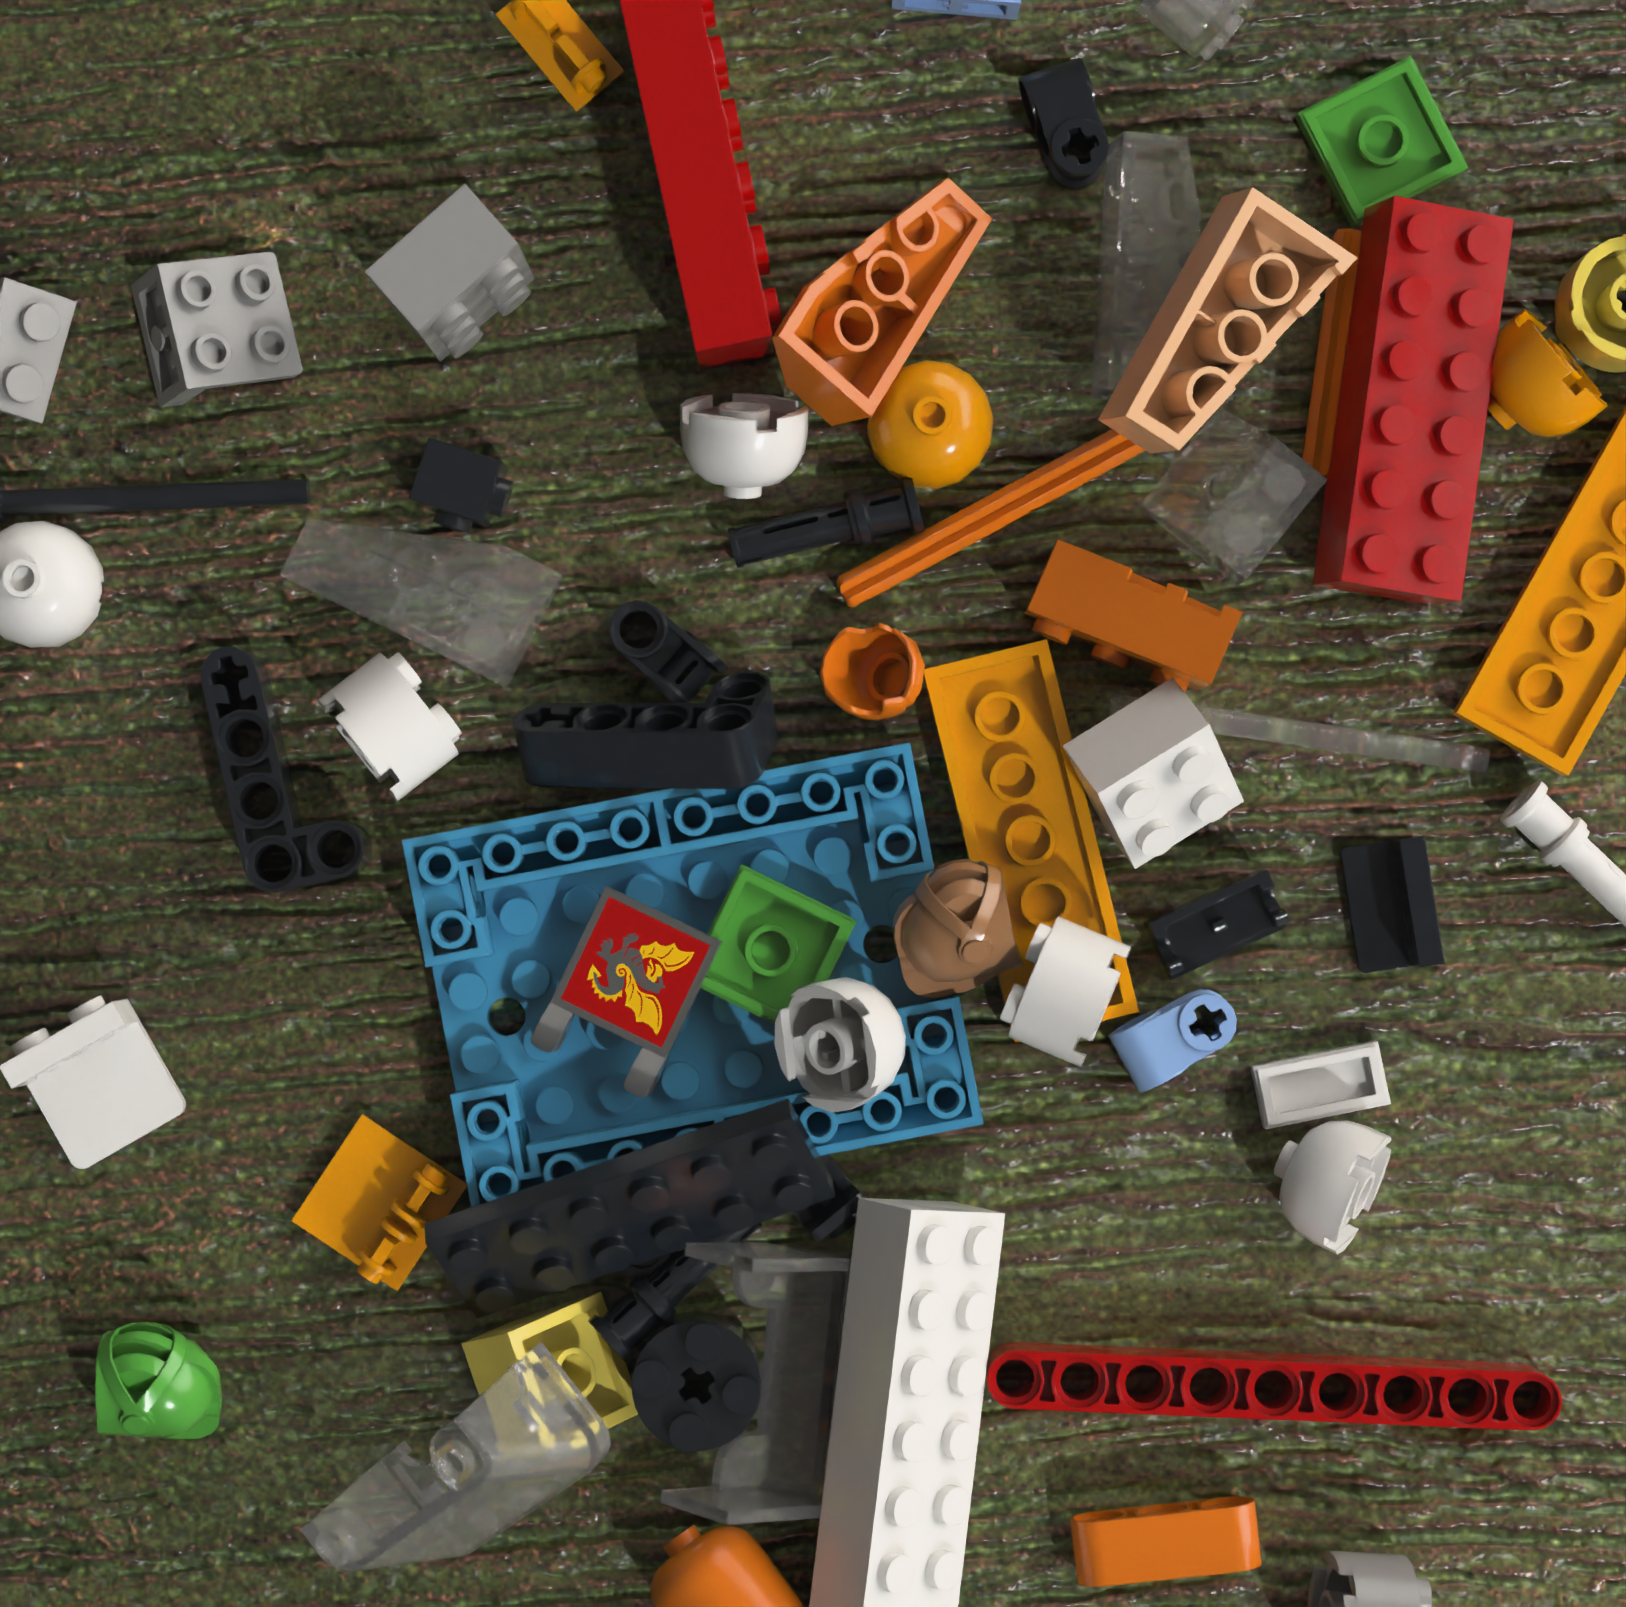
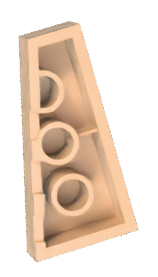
M1253 187L1222 196L1098 420L1150 454L1180 450L1235 391V385L1255 364H1259L1275 348V342L1298 317H1303L1321 298L1319 294L1336 276L1342 275L1357 257Z

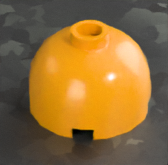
M1524 308L1498 332L1492 366L1490 389L1492 394L1489 397L1488 410L1506 430H1509L1517 423L1535 436L1553 438L1569 434L1588 423L1608 405L1600 398L1602 394L1598 387L1561 342L1557 344L1551 338L1546 340L1541 333L1547 327L1532 312Z
M925 360L900 369L872 417L868 418L867 435L873 456L881 466H884L889 474L898 478L899 481H901L902 477L912 478L916 488L936 490L959 483L979 466L991 444L994 417L987 394L971 374L951 363Z

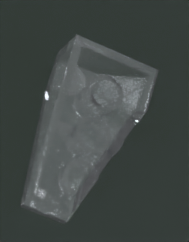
M309 518L280 573V576L505 688H508L564 576L507 546Z

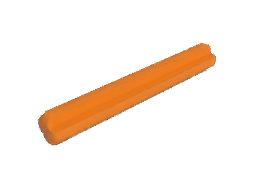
M1337 229L1333 236V241L1356 256L1357 259L1342 275L1336 276L1326 287L1301 464L1302 475L1313 479L1327 480L1330 469L1362 231L1357 229Z

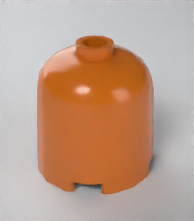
M695 1524L663 1546L670 1558L656 1570L650 1584V1599L654 1607H806L757 1540L747 1530L735 1525H719L702 1535Z

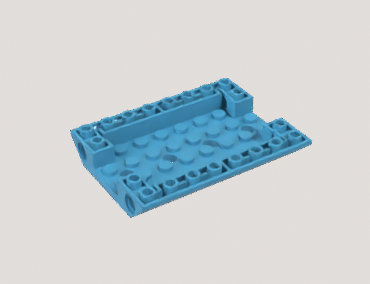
M910 743L764 770L757 781L740 788H670L402 840L425 966H432L454 1080L455 1092L450 1094L471 1207L785 1099H789L820 1156L984 1124L959 996L957 994L940 998L919 996L908 988L903 978L898 955L889 962L878 963L871 960L863 948L864 937L870 929L879 925L893 928V917L898 906L912 895L916 890L917 884L926 874L932 873L935 870ZM741 864L857 920L829 980L848 977L875 986L890 999L901 1017L906 1035L905 1057L893 1083L869 1102L852 1110L833 1113L814 1107L802 1098L810 1093L801 1086L797 1078L791 1081L787 1080L781 1070L774 1045L775 1024L701 988L669 1053L653 1092L644 1098L637 1097L624 1089V1081L642 1049L641 1046L577 1015H574L567 1036L559 1050L545 1052L531 1043L532 1034L557 989L605 886H609L707 934ZM500 998H513L524 1008L525 1023L515 1034H502L491 1024L490 1010L493 1004Z

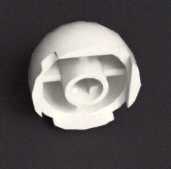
M733 393L732 402H725L716 407H713V394L690 398L680 404L682 449L692 469L705 481L724 486L723 494L725 496L738 499L757 498L762 495L763 486L780 483L799 464L805 453L809 408L804 406L798 409L797 400L765 394Z
M46 521L15 523L0 531V635L4 639L31 648L59 647L81 636L98 616L101 606L99 602L102 594L101 581L104 582L103 568L93 548L74 531Z
M848 977L815 982L795 991L791 995L794 997L791 999L789 1006L779 1011L775 1021L774 1045L781 1070L788 1081L795 1078L798 1079L801 1086L810 1093L802 1098L812 1106L832 1113L852 1110L869 1102L893 1083L905 1057L906 1035L901 1017L890 999L875 986Z
M1329 1121L1310 1129L1299 1144L1289 1140L1278 1157L1274 1168V1175L1283 1179L1279 1199L1284 1215L1294 1229L1320 1247L1335 1254L1343 1252L1359 1230L1348 1224L1350 1218L1355 1219L1362 1209L1369 1211L1378 1192L1391 1154V1149L1386 1147L1391 1141V1137L1355 1122Z

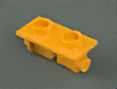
M512 0L495 14L575 112L625 73L623 68L566 0Z

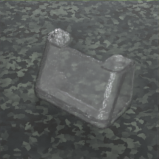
M540 1342L508 1367V1371L433 1436L429 1449L431 1460H416L408 1456L412 1449L405 1440L382 1456L301 1529V1532L318 1552L322 1560L340 1571L354 1572L462 1557L472 1553L589 1474L609 1453L611 1444L609 1431L601 1417L545 1345Z

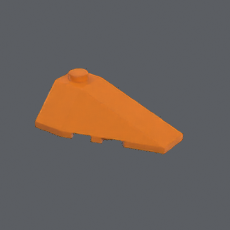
M950 178L943 179L804 286L772 337L786 387L831 426L872 417L993 218Z

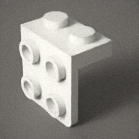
M98 996L80 1005L67 1014L72 1023L70 1026L52 1036L49 1035L46 1028L26 1036L11 1046L16 1057L0 1065V1070L11 1089L24 1085L28 1086L71 1164L78 1169H85L178 1117L184 1112L186 1107L182 1093L128 999L112 1001L106 1004L102 996Z

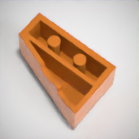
M1058 539L1051 550L1023 615L1034 619L1035 623L1032 630L1048 639L1067 645L1070 636L1093 645L1090 656L1105 664L1125 670L1129 662L1152 671L1149 678L1150 683L1159 686L1173 677L1182 690L1186 692L1187 687L1198 691L1212 684L1243 612L1224 605L1222 611H1219L1187 597L1188 591L1171 583H1168L1166 587L1133 573V569Z

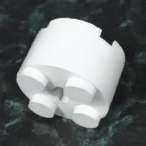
M379 652L319 698L318 702L325 713L337 706L341 713L335 717L339 722L335 727L379 783L388 776L394 779L397 784L390 788L389 794L396 801H399L459 754L454 743L460 739L459 735L462 732L439 703L429 709L416 693L420 689L419 684L422 682L399 652L389 659Z
M1059 916L1053 927L1040 922L1025 959L1036 963L1026 987L1016 983L1013 985L1000 1020L1012 1024L1008 1037L1081 1067L1086 1054L1076 1051L1075 1048L1080 1037L1093 1041L1121 975L1119 971L1109 967L1114 955L1127 959L1131 946Z

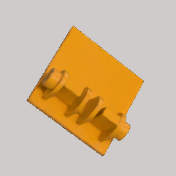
M362 1114L291 1221L359 1266L357 1272L367 1280L378 1284L381 1280L398 1291L427 1248L424 1224L448 1216L466 1189L467 1183Z

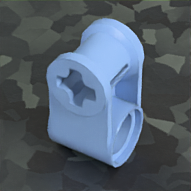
M1196 989L1159 1009L1151 1010L1130 1020L1110 1033L1108 1037L1137 1090L1144 1092L1167 1082L1187 1069L1189 1065L1223 1048L1231 1041L1236 1032L1237 1018L1234 1009L1220 994L1210 989ZM1203 1004L1211 1012L1219 1009L1221 1012L1213 1020L1216 1030L1208 1035L1200 1028H1194L1191 1031L1189 1028L1197 1020L1194 1009Z

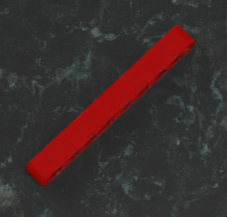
M1008 1342L1000 1344L989 1353L985 1378L987 1388L995 1401L1004 1407L1028 1410L1533 1431L1544 1429L1552 1424L1560 1414L1562 1406L1561 1391L1555 1381L1532 1365L1512 1362ZM1009 1360H1021L1031 1367L1030 1379L1020 1389H1004L996 1381L998 1369ZM1078 1362L1089 1364L1094 1368L1095 1376L1093 1383L1088 1389L1083 1392L1073 1393L1061 1386V1376L1066 1367ZM1140 1365L1154 1367L1158 1371V1382L1153 1391L1146 1395L1138 1396L1126 1390V1377L1133 1368ZM1209 1367L1219 1370L1222 1376V1383L1216 1394L1208 1398H1199L1191 1394V1378L1197 1371ZM1272 1370L1282 1372L1285 1375L1286 1384L1284 1391L1279 1397L1269 1401L1260 1400L1255 1397V1383L1261 1374ZM1334 1373L1346 1374L1349 1380V1389L1346 1396L1337 1403L1329 1404L1322 1402L1319 1397V1388L1324 1378ZM1397 1376L1410 1377L1413 1390L1407 1402L1398 1406L1386 1405L1383 1393L1387 1383ZM1460 1379H1473L1477 1391L1472 1403L1465 1408H1451L1448 1394L1452 1385ZM1524 1382H1537L1540 1389L1539 1401L1528 1411H1516L1512 1400L1515 1390Z

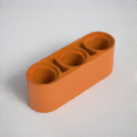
M1229 1496L1098 1510L1077 1514L1070 1518L1077 1584L1081 1586L1103 1587L1234 1573L1255 1569L1262 1564L1255 1499L1251 1497Z

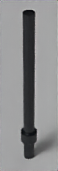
M308 479L6 490L5 486L0 484V522H6L7 516L310 504V485Z

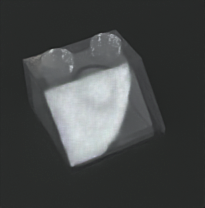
M1219 407L1140 504L1139 508L1233 584L1238 586L1250 576L1328 479L1277 438Z

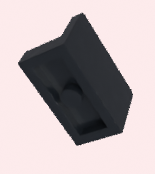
M1425 836L1342 848L1339 855L1358 970L1362 973H1370L1408 966L1426 967L1445 964Z

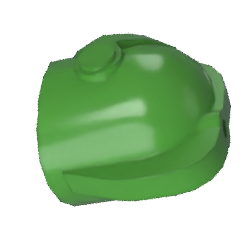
M138 1322L124 1325L115 1330H108L101 1338L96 1359L95 1404L97 1432L100 1435L172 1439H200L211 1435L218 1428L222 1409L221 1382L217 1366L195 1341L185 1338L180 1332L165 1324Z

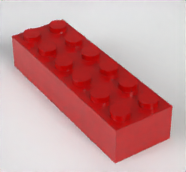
M620 0L700 372L774 356L772 337L780 326L782 317L775 287L763 290L760 276L770 274L769 257L762 225L749 226L746 214L757 212L756 198L748 161L735 163L733 155L734 152L743 151L742 133L734 98L722 100L720 91L730 89L721 35L711 37L707 35L706 29L717 27L713 0Z
M1399 196L1390 197L1365 208L1331 462L1327 476L1312 585L1427 605L1461 601L1492 382V366L1497 346L1514 219Z

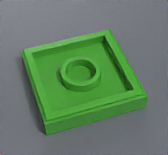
M1411 56L1298 112L1295 116L1352 229L1363 224L1366 207L1393 196L1413 199L1465 173L1468 169Z
M741 864L707 933L723 942L701 989L775 1024L779 1011L789 1006L791 999L794 997L791 995L795 991L815 982L829 980L857 920Z

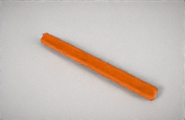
M1111 429L925 529V531L910 537L845 572L837 578V587L849 607H856L1146 450Z

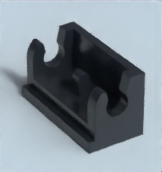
M1267 869L1256 870L1143 922L1169 980H1173L1286 928L1285 923L1289 922L1288 915L1283 908H1280L1272 890H1274L1275 885Z

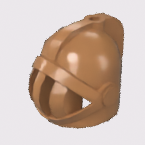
M968 859L952 860L942 864L932 873L924 876L917 884L916 890L912 895L898 906L893 917V935L903 978L908 988L919 996L940 998L966 992L982 985L1005 970L1024 966L1013 936L1005 885L999 866L994 867L983 861L974 862Z

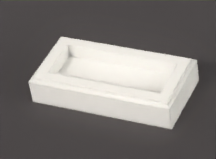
M1375 1040L1250 1066L1264 1129L1391 1104L1379 1044Z

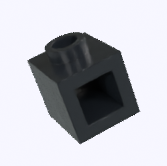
M429 438L409 499L417 506L435 511L434 523L469 534L472 524L488 529L493 515L503 517L511 497L513 481L505 479L508 468L502 461Z

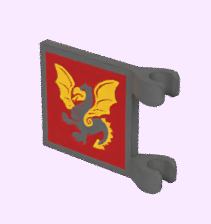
M605 886L557 989L532 1034L531 1043L545 1052L559 1050L567 1036L574 1015H577L642 1047L624 1081V1089L640 1098L649 1096L660 1078L669 1053L723 941L609 886Z

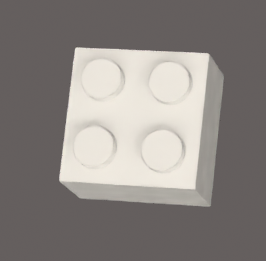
M1173 677L1063 745L1101 823L1135 869L1152 858L1164 854L1176 843L1210 822L1222 818L1228 811L1244 802L1210 724Z

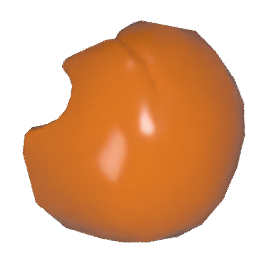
M878 623V626L869 628L846 627L841 630L823 652L819 676L826 697L841 709L861 719L879 721L902 714L907 707L913 705L922 689L925 664L914 640L896 628L892 629L889 625Z

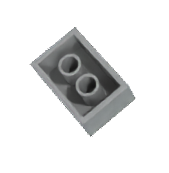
M466 184L461 186L365 271L390 306L440 362L449 354L454 358H458L470 350L483 336V332L479 327L497 311L502 316H506L518 308L531 293L527 285L535 279L519 244Z

